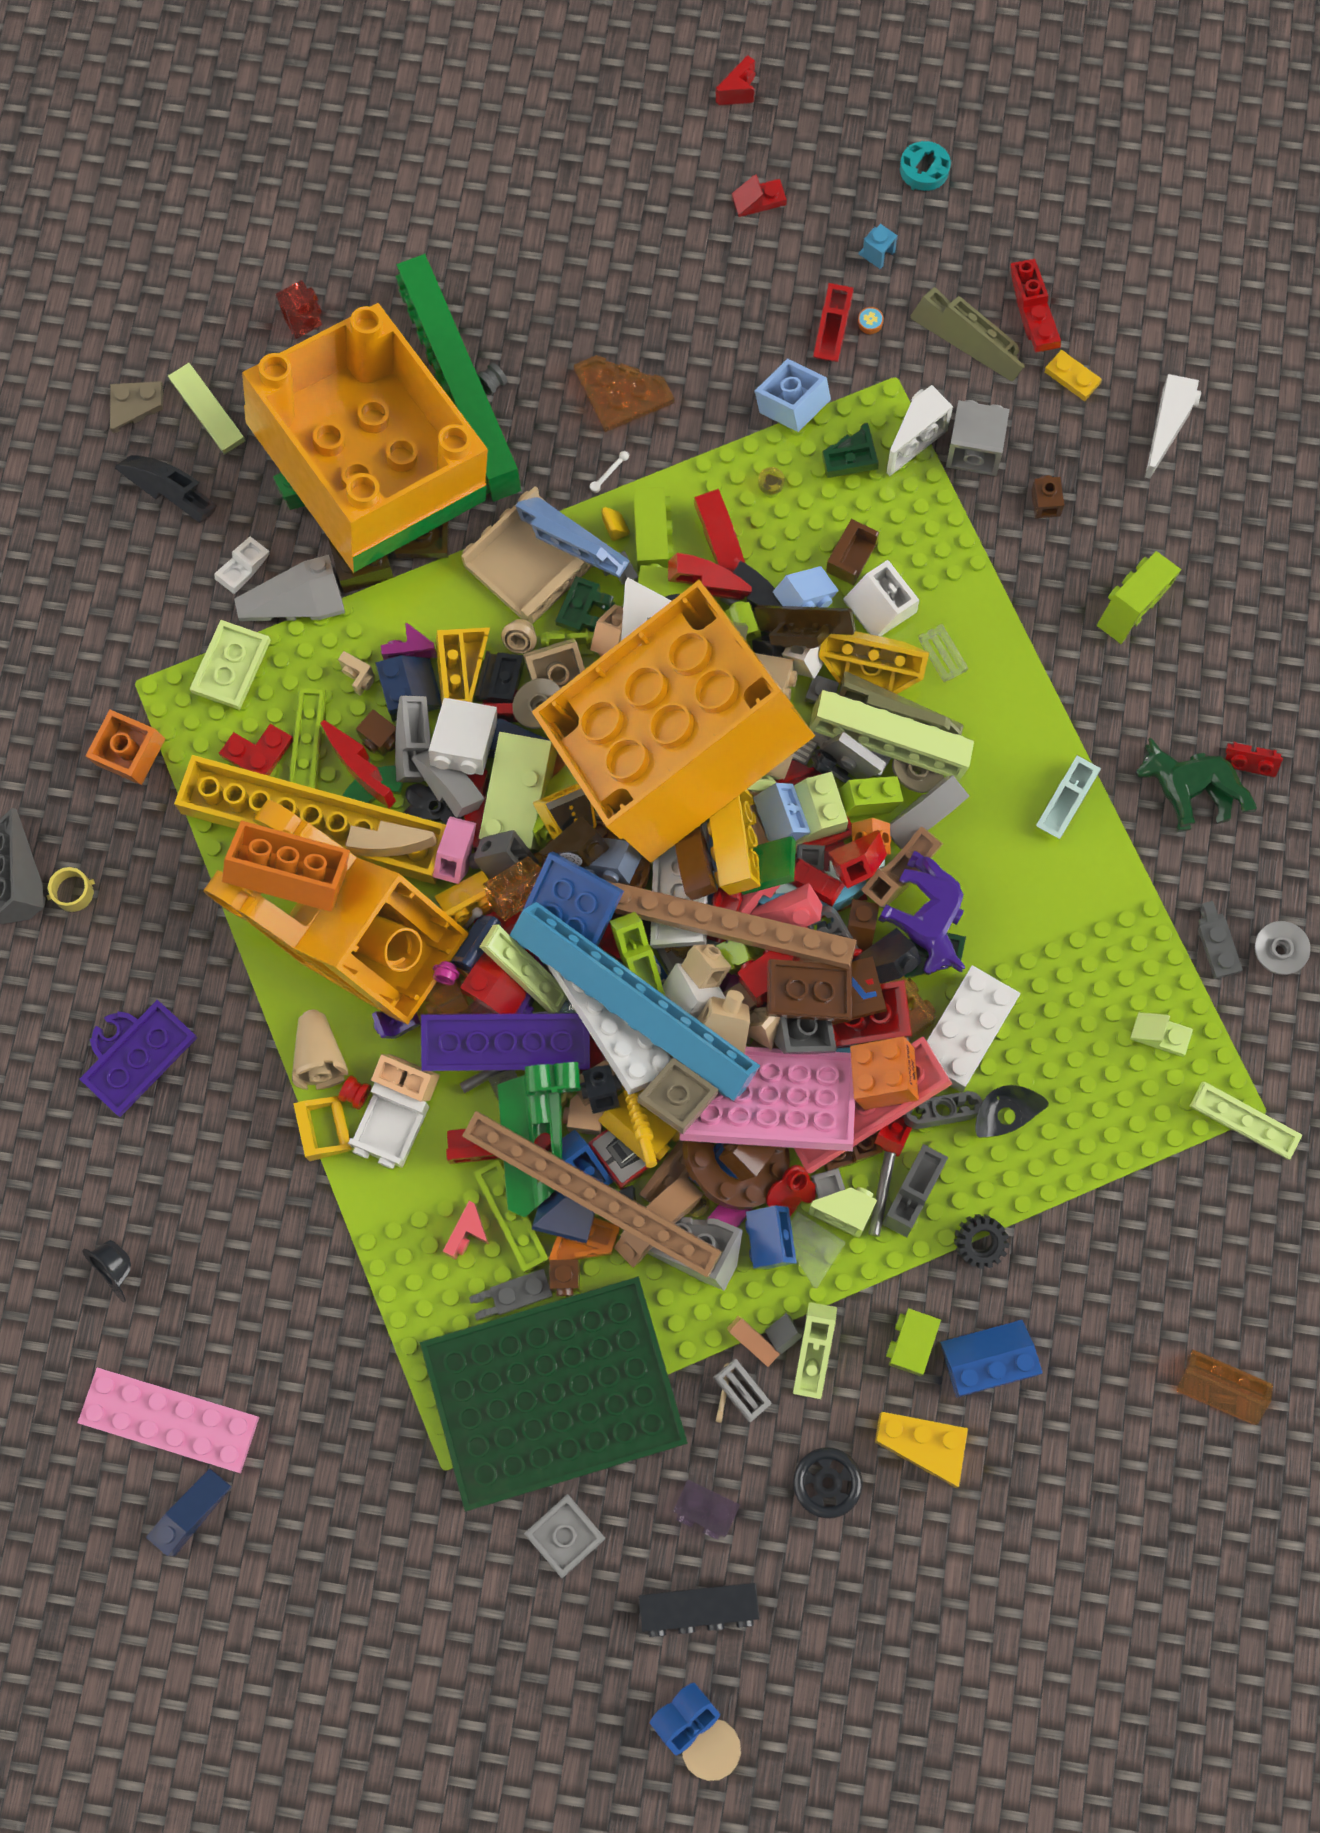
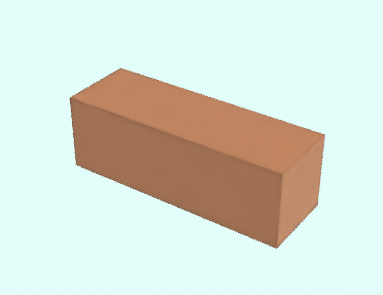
M739 1315L727 1327L729 1333L767 1367L780 1355L773 1345Z

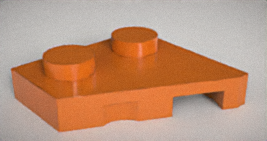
M594 1217L587 1244L557 1236L549 1260L583 1259L611 1255L621 1228Z

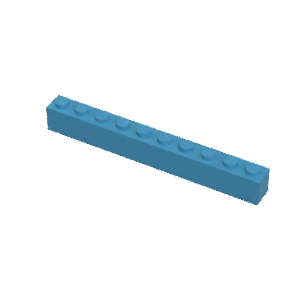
M535 902L522 910L509 935L521 947L528 949L538 956L544 964L550 965L561 973L564 979L573 982L586 995L599 1001L609 1012L616 1014L626 1021L632 1029L641 1032L655 1046L661 1047L676 1060L715 1086L723 1096L734 1101L747 1089L760 1067L759 1064L539 903Z

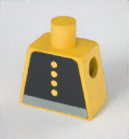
M578 783L533 802L536 811L553 840L580 816L593 828L596 827L593 805Z

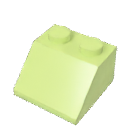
M832 772L806 778L794 785L811 832L798 839L796 845L846 831L848 819Z
M858 1187L857 1190L848 1188L814 1200L808 1214L860 1238L877 1200L872 1198V1192L864 1188Z

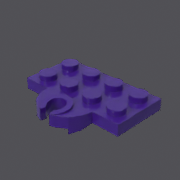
M156 1000L139 1019L129 1013L119 1011L104 1017L108 1024L116 1025L117 1032L112 1038H105L103 1030L98 1026H95L90 1043L98 1060L79 1080L119 1117L198 1038L159 1000Z

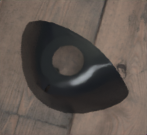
M1016 1085L1001 1086L990 1092L982 1102L976 1119V1134L978 1137H992L1013 1132L1046 1109L1049 1103L1043 1096L1025 1087ZM1007 1107L1015 1112L1016 1117L1012 1124L1004 1125L998 1120V1112L1002 1108Z

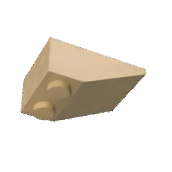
M574 638L523 654L531 680L539 678L549 679L560 688L585 670L577 642Z

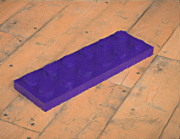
M577 1013L421 1014V1071L525 1070L526 1066L578 1062L579 1069H590V1033Z

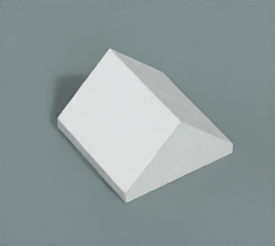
M676 963L662 985L665 993L664 996L696 1019L709 998L718 997L725 999L720 987L699 989L681 967L682 963Z

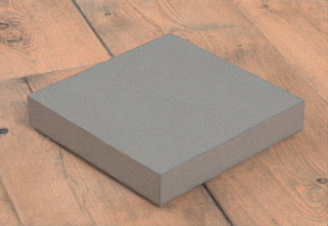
M568 1494L524 1533L561 1578L565 1577L606 1539Z

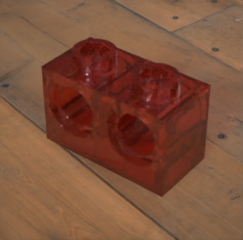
M302 280L275 294L284 321L296 339L322 325L319 316L322 314V310L317 303L318 297L313 288H307Z

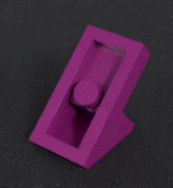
M405 623L407 642L392 640L387 644L381 645L384 660L401 655L430 659L437 658L434 643L408 623Z

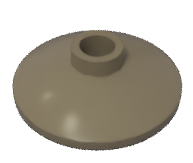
M544 678L527 682L518 690L514 697L513 713L515 718L527 728H542L532 711L561 688L552 680Z
M893 758L892 766L895 776H898V780L903 786L914 792L927 793L944 778L942 774Z

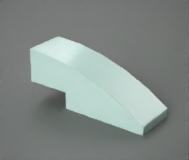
M1077 755L1036 826L1060 839L1101 768Z

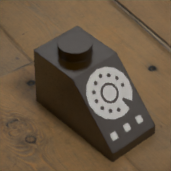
M580 816L544 847L540 853L547 859L550 852H555L580 867L590 866L605 853L609 846L600 834Z

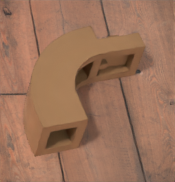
M921 826L896 857L884 868L878 869L861 890L880 907L883 908L886 904L889 905L911 884L909 882L903 884L899 882L905 869L919 871L917 868L907 866L913 852L916 851L924 857L932 858L943 843Z
M683 1175L659 1194L646 1208L675 1224L695 1207L704 1194ZM624 1230L620 1235L621 1239L613 1248L632 1267H635L653 1246Z

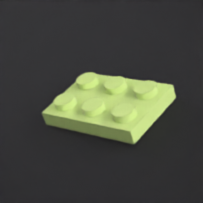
M220 620L190 687L191 693L240 710L271 641L269 636Z

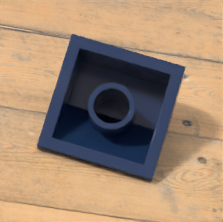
M401 655L375 662L392 721H397L400 696H425L427 698L428 712L441 708V696L430 658Z

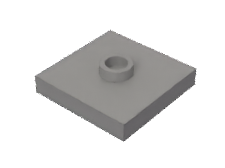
M845 732L824 742L819 749L832 755L837 760V765L856 779H866L882 772L886 765L882 759Z

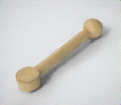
M725 1375L724 1380L729 1385L730 1380ZM723 1390L716 1418L717 1423L722 1422L727 1395Z

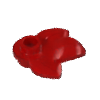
M793 1165L785 1171L781 1180L772 1185L767 1194L766 1204L768 1207L776 1205L789 1207L791 1217L801 1201L812 1203L815 1200L816 1186L810 1180L808 1172L804 1167Z

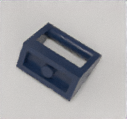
M482 915L478 918L468 932L469 935L450 962L469 974L484 953L480 948L484 938L493 925H500L502 927L501 922L493 916Z

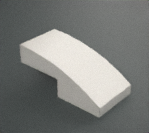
M252 537L247 538L232 552V559L215 573V580L235 594L260 568L268 557L269 550Z

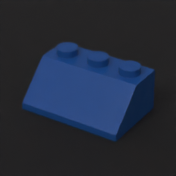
M1023 1320L940 1342L956 1398L1036 1377L1043 1373L1034 1343Z

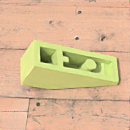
M809 1302L793 1394L821 1399L836 1322L837 1307Z

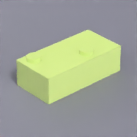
M499 732L479 839L515 830L529 849L539 850L532 832L538 816L533 802L544 798L549 781L553 777L557 750L551 741Z

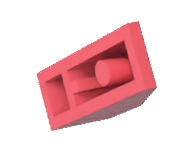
M810 883L754 908L750 915L806 927L821 920L822 903Z

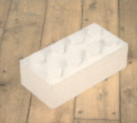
M973 965L927 1040L951 1080L952 1085L950 1086L959 1092L964 1091L1021 994Z

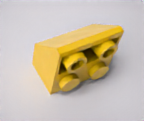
M483 871L434 896L440 909L461 927L472 916L474 908H481L482 915H486L496 911V907L500 905L497 893Z

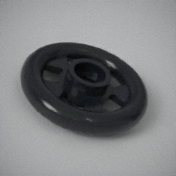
M824 1447L809 1452L798 1463L794 1473L793 1487L797 1500L806 1511L820 1518H837L848 1513L857 1504L862 1492V1475L857 1463L847 1453L836 1448ZM833 1460L844 1466L841 1474L830 1468ZM818 1461L823 1469L813 1476L809 1472V1468ZM825 1477L833 1480V1486L830 1489H826L822 1485ZM842 1480L851 1481L849 1494L840 1492ZM813 1483L814 1489L818 1494L810 1498L806 1492L805 1485ZM823 1497H836L837 1505L824 1506Z

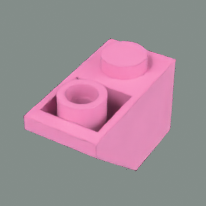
M449 817L436 854L434 878L459 884L465 877L469 869V856L472 851L476 823Z

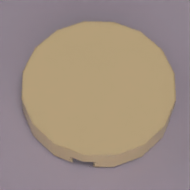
M718 1719L711 1728L699 1734L693 1744L682 1752L683 1760L687 1768L696 1777L707 1781L720 1780L731 1774L738 1765L741 1754L740 1740L735 1730L726 1721Z

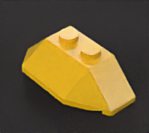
M858 631L853 635L830 634L821 644L819 658L824 662L835 680L839 682V685H841L844 672H849L895 694L923 680L929 652L906 642Z

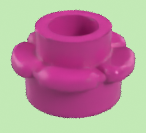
M446 961L433 966L435 971L433 978L445 985H453L455 979L459 978V972L454 964Z

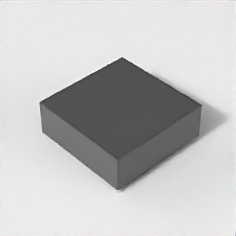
M787 1313L765 1330L776 1351L780 1354L784 1353L803 1337L792 1317Z

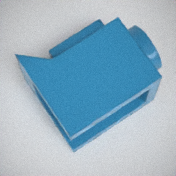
M880 224L878 227H874L864 238L863 248L858 254L881 269L884 264L885 251L892 255L895 253L898 235Z

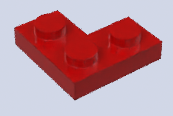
M270 723L256 745L233 732L219 752V755L239 768L270 776L293 742V737Z

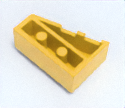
M886 1412L879 1414L875 1443L945 1481L954 1488L959 1487L968 1428Z

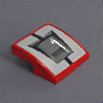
M608 1129L588 1143L619 1189H622L649 1169L641 1158Z

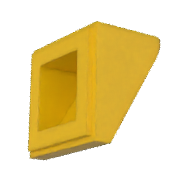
M607 507L602 508V520L611 540L615 541L628 536L630 531L622 514Z

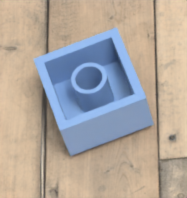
M789 359L782 363L755 390L759 413L797 432L831 400L827 377Z

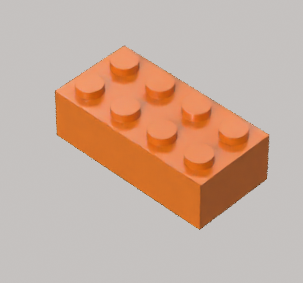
M241 820L224 859L222 882L332 912L347 873L350 850Z

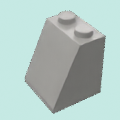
M958 400L946 467L997 476L1003 453L1009 409L996 404L989 406L978 404L973 400Z

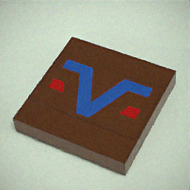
M873 956L852 961V1020L886 1012L887 1009ZM831 1021L832 1025L843 1023L839 1021Z

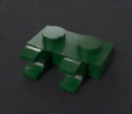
M575 576L555 620L556 625L577 633H581L583 627L590 632H594L596 622L600 618L589 615L593 605L607 612L615 604L613 602L614 597L599 592L601 589L600 584Z

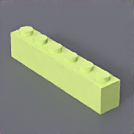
M822 690L814 703L809 725L811 731L831 738L845 732L870 751L945 776L953 775L957 780L963 777L970 766L973 740L940 730L935 726L919 723L911 718L890 713L885 709L866 705L861 701L839 696L834 692Z

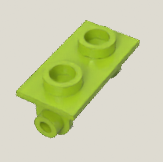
M588 629L582 630L581 633L571 630L542 632V648L574 638L580 655H595V652L590 650L594 632H590Z

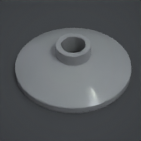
M1276 921L1266 925L1258 933L1255 940V953L1258 961L1264 968L1275 974L1289 975L1299 971L1307 963L1310 956L1311 948L1307 935L1300 927L1290 922ZM1277 946L1284 949L1285 953L1283 955L1276 952Z

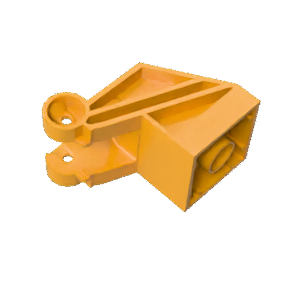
M267 800L253 819L260 826L343 848L309 822L300 819L294 813L272 800ZM351 853L349 855L347 873L332 912L297 903L288 915L262 897L260 892L222 882L223 872L217 870L204 889V893L234 915L246 920L299 963L386 1015L407 1025L437 982L433 978L435 972L433 966L441 964L442 961L450 962L469 935L463 927L402 875L357 858Z

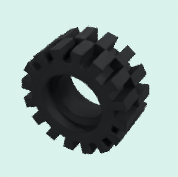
M975 1214V1218L967 1217L965 1224L963 1222L959 1224L961 1227L960 1231H955L957 1239H954V1244L957 1246V1253L971 1266H977L979 1269H984V1266L992 1268V1263L994 1262L999 1264L1001 1262L999 1258L1007 1255L1004 1251L1005 1248H1009V1243L1006 1241V1239H1009V1236L1004 1231L1006 1229L994 1218L985 1214L984 1216ZM986 1231L991 1235L990 1247L981 1252L974 1250L972 1247L973 1236L977 1232Z

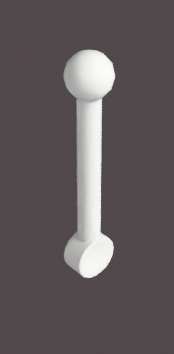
M620 452L619 458L597 482L594 481L590 484V489L593 493H598L600 485L622 461L628 460V452Z

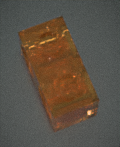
M527 856L483 883L489 907L504 921L522 911L542 868Z

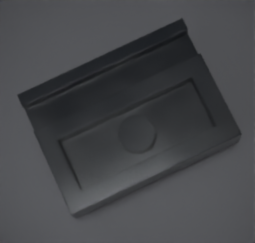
M486 651L475 693L476 701L488 700L489 703H513L525 662L524 656L499 652L491 654L490 651Z

